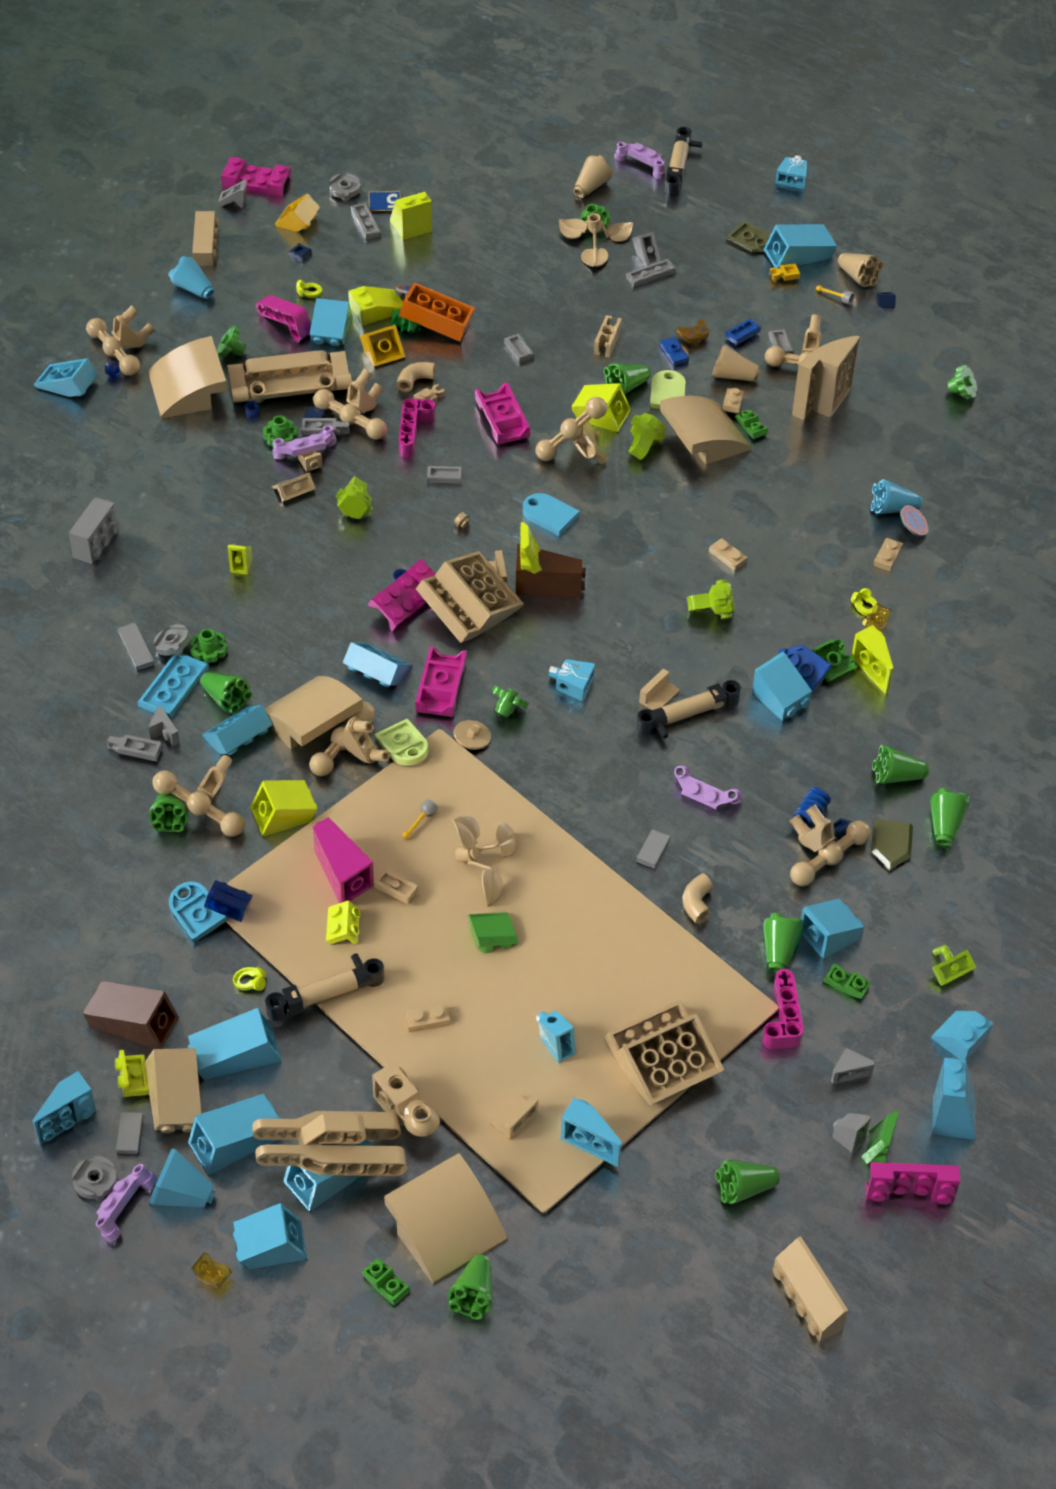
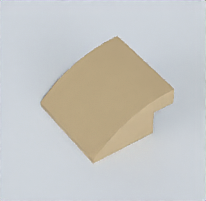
M212 336L191 341L174 349L159 359L148 370L161 419L212 409L210 394L227 391L226 379Z
M860 336L846 337L827 343L811 352L802 360L798 367L792 416L805 420L812 410L831 417L852 388Z
M678 396L661 400V413L691 454L698 453L705 465L752 449L725 411H722L721 405L716 401L701 396Z
M480 551L445 561L435 576L423 579L416 588L460 643L488 631L524 605Z
M317 676L264 709L273 723L269 728L290 749H293L298 745L302 747L363 709V701L360 696L340 681L327 676Z
M681 1000L604 1035L618 1064L638 1093L649 1105L655 1104L724 1071L697 1014L688 1016Z
M460 1153L384 1196L385 1206L397 1221V1235L432 1284L437 1283L467 1265L475 1255H484L508 1240L490 1200Z

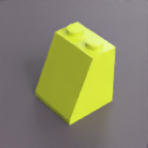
M426 192L395 201L390 222L403 240L432 232V201Z
M620 383L584 385L571 406L576 418L586 411V403L590 398L600 397L607 403V412L599 419L591 418L589 423L607 430L619 432L631 412Z
M305 780L262 781L250 806L262 836L272 835L310 823L318 809Z

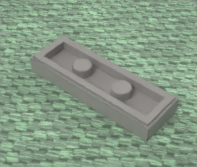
M367 204L351 206V211L365 239L381 237V231Z
M669 259L628 272L626 273V279L633 287L674 274L676 273V268Z
M136 623L119 627L118 633L136 670L153 666L154 660Z

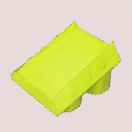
M521 522V570H527L536 574L542 570L539 565L538 552L541 550L528 525Z

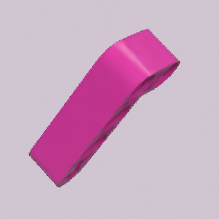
M272 295L256 303V309L262 316L288 325L291 336L295 341L299 342L310 335L311 323L304 307Z
M413 398L403 401L399 431L400 456L409 458L414 455L418 422H432L435 420L434 401Z
M780 969L776 973L774 982L779 1022L766 1024L762 1038L763 1045L768 1049L796 1048L801 1044L804 1028L794 975L788 969Z

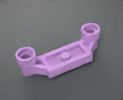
M637 142L635 144L617 143V149L615 150L616 160L624 161L627 159V155L652 166L654 178L662 179L665 177V162L662 160L661 153Z
M327 425L323 427V431L320 434H312L308 437L297 438L288 442H284L281 438H276L273 440V457L275 459H284L287 457V454L294 457L325 449L326 446H334L337 442L333 427Z
M677 766L674 769L675 777L682 788L681 794L717 810L719 806L730 803L738 805L743 800V795L738 789L722 791L691 777V771L686 766ZM683 770V774L679 775V772ZM735 793V798L731 799V795Z
M143 1164L135 1166L130 1175L120 1179L114 1185L113 1190L101 1203V1207L96 1212L98 1215L96 1226L107 1242H113L120 1236L121 1229L115 1224V1220L137 1188L141 1186L144 1190H148L157 1183L155 1174L152 1171H148Z

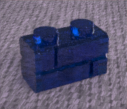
M215 880L208 892L204 907L242 922L250 907L253 895L244 890L229 886L225 882Z

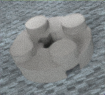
M346 173V176L337 174L330 179V193L344 201L350 200L351 197L356 196L361 191L360 180L353 174Z
M181 624L169 626L170 630L166 632L162 630L157 634L154 639V645L159 655L173 654L178 656L183 653V648L188 645L192 636L187 628Z
M95 1156L93 1157L94 1159L87 1161L84 1159L77 1164L72 1174L73 1185L77 1193L82 1197L100 1201L113 1190L114 1185L117 1183V1172L109 1159ZM99 1174V1180L91 1181L90 1176Z

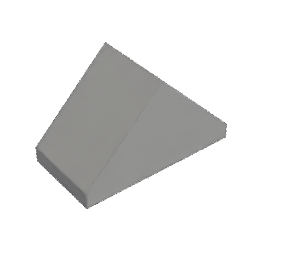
M846 1048L833 1069L832 1084L872 1076L875 1066L874 1061Z

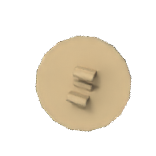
M466 720L456 725L454 737L461 746L478 750L489 745L491 732L484 724L478 721Z

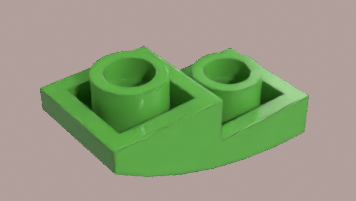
M744 410L742 413L735 415L740 426L753 439L768 434V427L760 423L759 416L751 410Z
M835 963L823 979V982L831 987L860 999L872 983L854 971L850 974Z
M379 1258L375 1259L362 1271V1275L394 1306L411 1292L410 1287L394 1275L393 1269Z

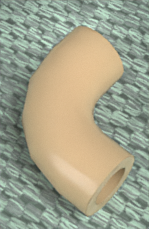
M416 362L408 365L398 376L397 388L400 391L409 392L412 390L416 380H433L436 364L432 362Z
M704 873L695 877L686 886L682 896L683 907L696 924L703 923L711 914V910L704 904L702 898L713 890V884Z

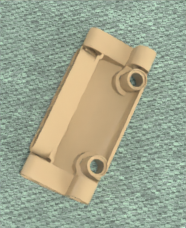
M323 350L252 358L246 360L245 364L227 365L233 403L246 401L261 403L265 399L312 394L321 389L331 392L348 389L352 382L345 351L331 352L329 354Z

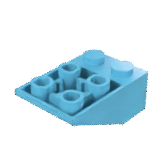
M79 1071L57 1084L34 1117L33 1124L39 1144L52 1140L55 1135L64 1130H69L74 1124L91 1117L96 1112L92 1090Z

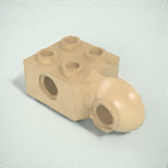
M392 1062L372 1075L373 1097L385 1112H394L398 1115L400 1126L404 1124L407 1131L418 1137L431 1135L438 1129L440 1117L437 1111L422 1100L418 1087L414 1082L411 1083L407 1079L403 1068H398Z

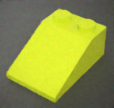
M362 286L348 291L350 307L363 326L392 317L393 310H401L403 302L394 289Z
M871 625L855 634L851 656L867 676L887 694L889 693L894 668L885 637L881 631Z

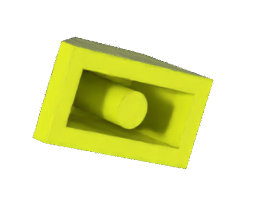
M228 545L230 572L248 574L252 562L251 546Z

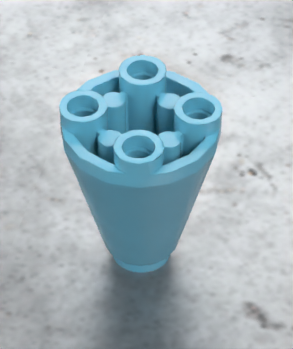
M182 256L179 264L171 269L168 274L171 283L201 298L209 299L214 294L215 289L193 257Z
M881 479L878 484L873 485L872 493L874 494V499L871 503V511H874L876 514L901 512L905 505L913 506L917 510L921 508L922 497L913 491L886 479Z

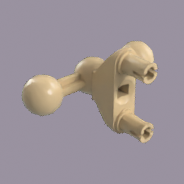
M132 305L121 316L117 315L114 318L113 331L111 332L114 336H110L107 333V324L101 318L89 320L86 326L88 335L103 342L102 348L104 353L110 357H116L120 361L119 368L121 372L127 376L137 374L141 364L137 357L127 355L123 351L124 347L127 349L142 347L146 342L145 340L156 331L149 322L139 332H134L128 326V323L139 314Z
M817 314L811 316L810 326L805 332L801 355L785 353L781 347L771 346L765 352V360L768 365L772 367H778L783 363L799 365L806 356L818 349L821 339L819 328L821 316Z
M363 369L356 381L351 382L349 385L346 399L348 404L343 405L334 400L333 393L326 389L318 390L314 394L313 401L316 408L324 409L325 411L331 409L340 415L342 422L362 426L366 429V433L371 439L379 440L386 435L388 430L385 421L379 418L370 420L361 415V413L364 414L375 408L376 400L383 391V387L377 383H374L369 393L365 391V385L372 376L368 370Z
M600 397L590 398L586 403V411L576 419L568 418L564 420L561 424L560 433L553 439L539 441L535 450L538 458L543 461L552 460L557 454V447L568 439L572 440L580 453L587 459H594L600 464L606 463L608 457L598 449L596 442L600 435L599 431L591 427L589 423L591 418L599 419L606 414L607 403Z
M363 701V709L352 715V718L345 727H337L332 732L330 737L331 745L325 752L316 753L311 757L309 765L314 775L322 777L331 773L334 766L333 758L340 750H348V752H351L365 763L389 761L390 753H388V750L376 749L368 735L374 729L371 723L375 717V709L369 702Z
M223 755L216 766L209 769L196 792L193 793L177 784L176 776L170 771L163 770L154 775L152 785L157 793L161 795H175L186 802L187 809L191 814L195 816L205 814L220 823L221 831L227 836L235 837L243 832L245 822L240 814L235 812L226 814L211 805V801L226 778L225 772L232 763V759L229 756Z
M816 804L806 810V813L816 825L814 828H808L799 814L789 820L799 834L798 840L800 843L814 852L819 850L818 856L810 862L794 864L790 871L792 882L802 887L810 885L815 879L816 871L824 865L832 866L838 864L843 858L844 850L853 844L862 845L871 837L869 825L864 821H853L847 827L846 835L835 842L832 841L835 839L834 825L830 819L824 817Z

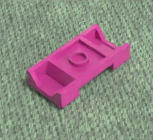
M230 157L221 175L222 186L232 187L246 180L248 191L283 196L284 183L286 179H291V167L275 165L274 169L247 165L246 159Z
M505 382L498 391L484 394L480 389H475V400L480 410L484 411L492 427V435L497 445L530 437V425L508 382Z
M421 558L397 580L374 596L368 603V606L378 608L388 619L389 627L393 631L427 603L416 588L423 579L435 576L436 573Z
M430 646L415 701L416 712L453 717L461 677L464 674L467 662V651L463 650L458 655L452 656L441 654L434 646Z
M871 1162L870 1181L865 1183L866 1199L880 1202L888 1200L890 1193L897 1195L911 1193L920 1196L931 1194L932 1202L940 1204L954 1203L960 1184L959 1166Z

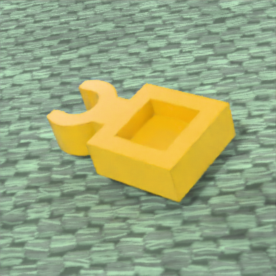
M796 263L780 265V269L770 268L769 274L772 275L773 281L783 278L784 281L800 279V272Z

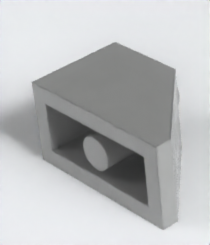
M653 232L632 238L636 254L645 267L661 261Z
M848 1113L844 1118H838L833 1124L834 1131L832 1137L852 1153L866 1140L871 1117Z

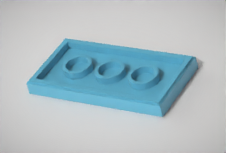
M185 654L173 655L137 702L138 707L155 713L157 707L161 706L167 716L172 719L198 684L202 675L209 669V664Z

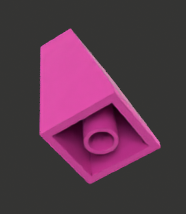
M329 817L317 822L313 826L314 851L338 902L351 901L373 887V862Z

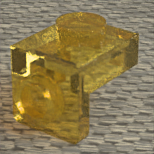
M876 603L872 613L864 617L862 624L867 626V628L873 625L880 631L887 626L892 610Z
M205 1252L191 1268L200 1283L220 1289L232 1273L229 1266L213 1261L209 1254Z

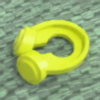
M304 280L297 281L296 291L300 297L317 298L322 295V287L319 284L304 283ZM315 287L317 290L315 292H310L305 289Z
M864 588L860 592L853 593L851 602L855 605L858 612L865 616L876 614L878 603L872 597L870 589ZM861 600L871 603L873 607L871 609L864 608Z
M259 966L256 968L246 967L234 974L233 983L240 990L255 989L256 991H262L266 986L265 978L267 975ZM246 975L255 977L246 984H241L240 982L242 977Z

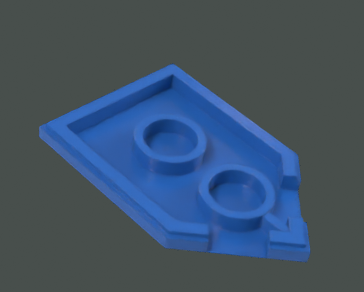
M804 645L779 649L778 654L784 652L812 690V694H814L830 672L832 665Z

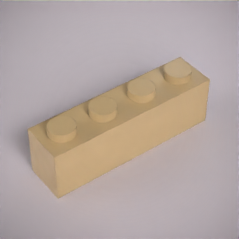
M215 211L195 212L192 255L199 266H213L214 259H217V252L214 248H217V239L215 238H218L219 219L215 218Z

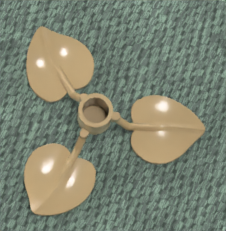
M593 213L588 216L586 223L581 219H559V228L561 233L570 239L579 238L582 233H586L588 228L593 233L594 249L584 250L581 254V259L586 265L599 267L607 262L608 252L603 248L597 249L596 233L602 228L606 237H610L615 242H623L631 236L633 222L611 224L605 229L600 215Z
M470 816L457 817L452 822L456 827L462 846L456 849V859L459 862H468V865L484 868L481 882L486 905L490 906L502 894V878L497 871H493L492 867L475 862V860L479 858L480 851L499 847L501 856L507 857L512 855L516 848L515 834L510 825L501 823L495 829L497 843L478 848L475 847L477 844L476 839L480 835L478 822Z

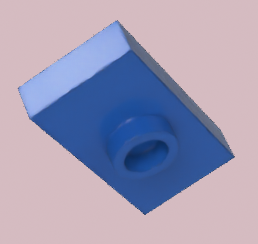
M748 319L725 332V337L735 345H738L759 333L761 327L751 319Z
M675 337L660 341V347L673 366L689 362L688 355Z

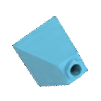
M171 1149L149 1204L205 1207L206 1202L211 1204L216 1191L212 1190L214 1185L177 1150Z

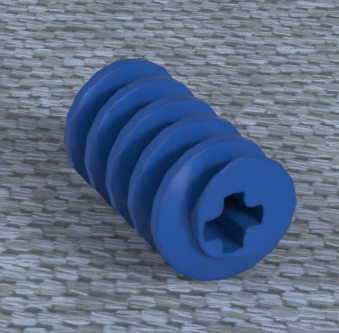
M811 787L793 814V818L799 814L808 828L815 826L806 810L816 804L821 813L824 814V810L827 809L828 804L831 802L830 796L818 787Z

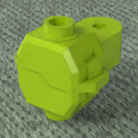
M643 413L639 416L635 415L631 421L633 426L630 432L634 439L628 452L639 460L646 456L651 446L657 442L661 443L666 437V434H664L666 430L665 425L662 421L648 413Z
M356 476L352 478L345 489H340L337 492V506L343 513V516L362 519L363 516H369L372 512V498L367 491L368 484Z
M727 580L716 581V585H712L709 593L687 597L688 612L712 610L717 617L721 616V620L731 619L735 613L732 586L730 583H727Z

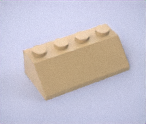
M800 1236L775 1258L773 1272L775 1277L784 1284L787 1296L796 1303L799 1315L808 1322L810 1333L813 1336L816 1335L819 1342L843 1331L848 1309Z

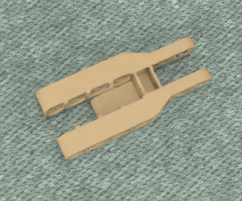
M315 1111L297 1119H258L252 1124L253 1136L258 1140H298L299 1144H267L259 1146L255 1150L256 1162L261 1166H298L318 1175L399 1176L407 1171L405 1151L400 1146L322 1145L359 1144L364 1140L382 1141L396 1139L401 1135L398 1115L394 1112Z

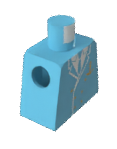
M798 155L794 156V158L785 157L777 169L775 183L804 189L807 161L802 160V157Z
M567 659L561 668L551 666L548 677L556 679V689L583 701L595 676V664Z
M553 1011L549 1014L546 1012L539 1013L536 1020L539 1023L540 1038L556 1061L560 1063L575 1055L574 1027L558 1011Z

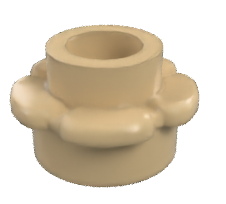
M461 512L455 518L454 523L457 525V528H465L470 523L469 514L466 515L464 512Z

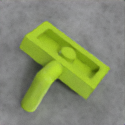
M947 945L933 949L934 956L943 954L945 961L931 967L940 986L977 968L968 949L955 956L952 955Z

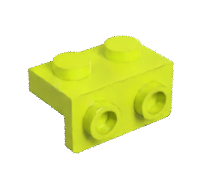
M349 900L328 907L326 941L330 945L346 939L353 944L358 943V935L360 933L359 918L361 914L360 910Z
M119 1050V1057L115 1058V1069L120 1072L117 1082L118 1089H122L123 1097L149 1095L144 1055L125 1056L124 1050Z

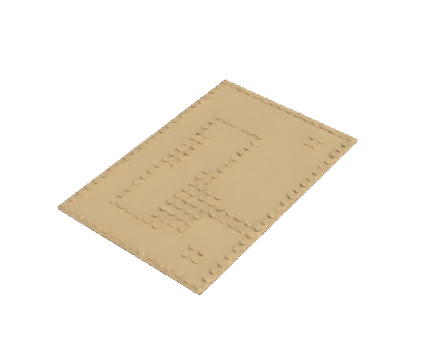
M438 729L425 738L428 743L429 753L422 762L411 766H403L392 762L211 894V897L227 917L226 923L294 985L296 984L297 988L356 968L351 959L354 953L359 955L363 965L371 958L381 960L384 965V982L376 987L365 986L316 1003L315 1005L383 1067L394 1062L398 1068H403L407 1079L411 1083L414 1082L416 1084L420 1097L428 1106L437 1111L440 1120L540 1212L547 1213L605 1162L560 1139L561 1119L573 1098L585 1100L593 1106L622 1141V1146H624L689 1089L686 1088L655 1104L649 1105L638 1093L618 1064L604 1038L605 1034L681 1000L688 1016L697 1014L721 1061L778 1011V1005L448 734ZM426 799L433 801L438 806L437 812L432 816H425L411 832L410 838L404 839L403 833L408 831L422 814L421 806ZM470 816L478 822L480 835L476 839L477 844L475 845L478 848L497 843L495 829L501 823L510 825L515 834L516 848L512 855L507 857L501 856L499 847L480 851L479 858L475 860V862L492 867L493 871H497L502 878V894L490 906L486 905L481 882L484 868L468 865V862H459L456 859V849L462 846L456 827L452 822L457 817ZM328 817L373 862L374 881L385 868L418 885L417 893L408 904L374 886L351 900L350 902L360 910L361 914L359 918L360 933L357 944H353L348 939L331 945L326 941L328 907L339 904L314 851L313 826ZM507 912L517 935L518 944L506 949L501 946H495V949L490 953L481 952L476 947L471 934L468 914ZM446 1003L450 1025L408 1031L405 1010ZM553 1011H558L574 1027L575 1055L560 1063L556 1061L540 1038L539 1023L536 1017L541 1012L549 1014ZM517 1095H520L526 1101L531 1096L535 1097L538 1100V1112L511 1139H508L490 1125V1122Z

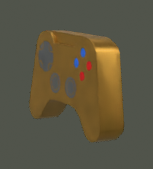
M700 319L696 326L690 328L677 327V334L687 343L698 344L702 339L709 336V329L705 321Z

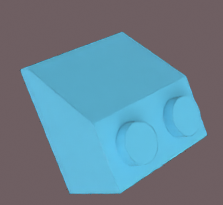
M956 1010L931 1036V1039L957 1058L967 1061L989 1038L993 1023L977 1011Z

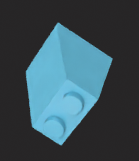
M316 298L310 330L311 341L316 344L328 343L332 346L345 345L353 318L350 303Z
M784 652L755 669L752 694L782 721L792 717L798 710L806 708L810 704L812 690Z
M840 899L809 905L802 910L801 920L804 927L802 936L823 960L862 938L864 930L862 921L856 918L849 906Z
M281 1203L233 1222L235 1230L233 1237L238 1249L236 1252L237 1260L250 1270L308 1259L301 1219Z

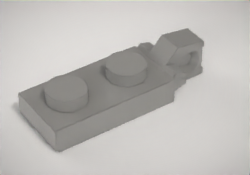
M303 418L301 434H320L323 431V427L327 425L333 427L335 435L350 434L349 422L337 421V418Z
M126 734L120 738L109 736L107 740L108 749L120 754L157 761L162 749V743L159 741Z

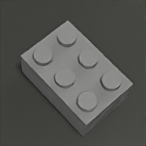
M95 497L69 532L73 558L93 564L95 559L99 558L101 551L109 544L111 537L117 533L119 528L114 503Z

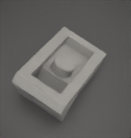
M243 180L224 190L218 201L221 206L235 201L243 208L246 200L247 181Z
M161 706L157 707L149 725L150 739L163 734L166 741L169 740L172 746L179 744L178 730Z

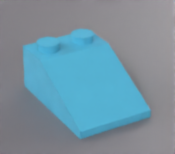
M88 358L49 364L34 383V386L68 397H80L86 393V389L94 382L98 374Z
M573 1098L561 1119L560 1139L618 1167L620 1164L622 1141L593 1106L585 1100Z

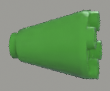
M616 362L609 364L603 370L606 384L620 383L624 395L651 377L650 368L639 364Z
M207 672L201 677L200 683L203 688L226 712L238 713L252 697L249 683L243 677Z
M885 745L879 747L877 760L875 759L872 763V770L876 771V783L879 784L921 780L922 778H927L929 773L928 763Z
M940 788L937 793L931 795L930 806L934 836L937 844L950 846L952 841H954L969 808L970 802L967 794L953 793L949 789Z
M158 794L150 808L149 819L152 828L156 831L181 832L188 822L189 814L186 803L173 794Z
M772 913L770 918L764 920L763 931L769 971L777 973L780 969L787 968L803 934L804 927L801 919L784 918L779 913Z
M732 1159L723 1161L720 1169H717L715 1173L716 1180L720 1183L722 1191L721 1199L723 1203L730 1204L738 1203L771 1189L780 1182V1174L776 1167L772 1168L768 1165Z
M482 1254L475 1255L449 1289L448 1307L451 1311L480 1320L491 1309L492 1271L490 1259Z

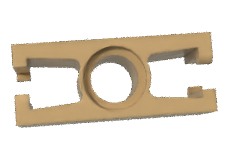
M605 316L594 342L595 355H600L601 351L599 350L603 346L606 347L605 357L610 358L621 333L622 318H617L616 325L611 326L612 316Z

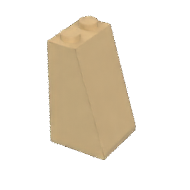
M196 1048L153 1049L145 1061V1070L155 1131L161 1130L162 1133H172L175 1130L191 1132L195 1116L201 1114Z

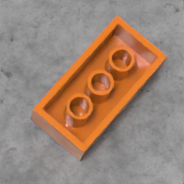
M414 282L403 300L399 316L461 341L471 323L475 307Z

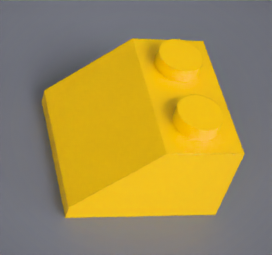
M306 193L286 207L275 225L295 232L302 229L306 230L311 225L310 221L318 215L316 212L320 206Z
M396 325L360 336L364 352L374 367L406 357Z

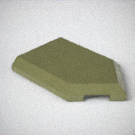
M744 221L728 234L726 239L751 252H765L764 247L771 234Z
M884 819L874 820L871 854L876 859L878 858L889 872L900 863L906 862L911 858L913 825L906 822Z

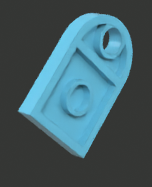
M532 494L523 502V515L525 518L557 536H560L579 517V510L548 494ZM535 503V504H537V505H536V506H531V505H529V504Z
M182 883L172 891L169 897V907L194 943L228 920L206 888L200 883ZM183 891H189L187 897L180 898V894Z

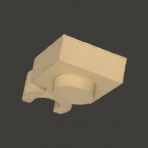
M435 384L431 390L425 388L414 394V399H430L436 403L438 398L445 395V389L439 391V384Z

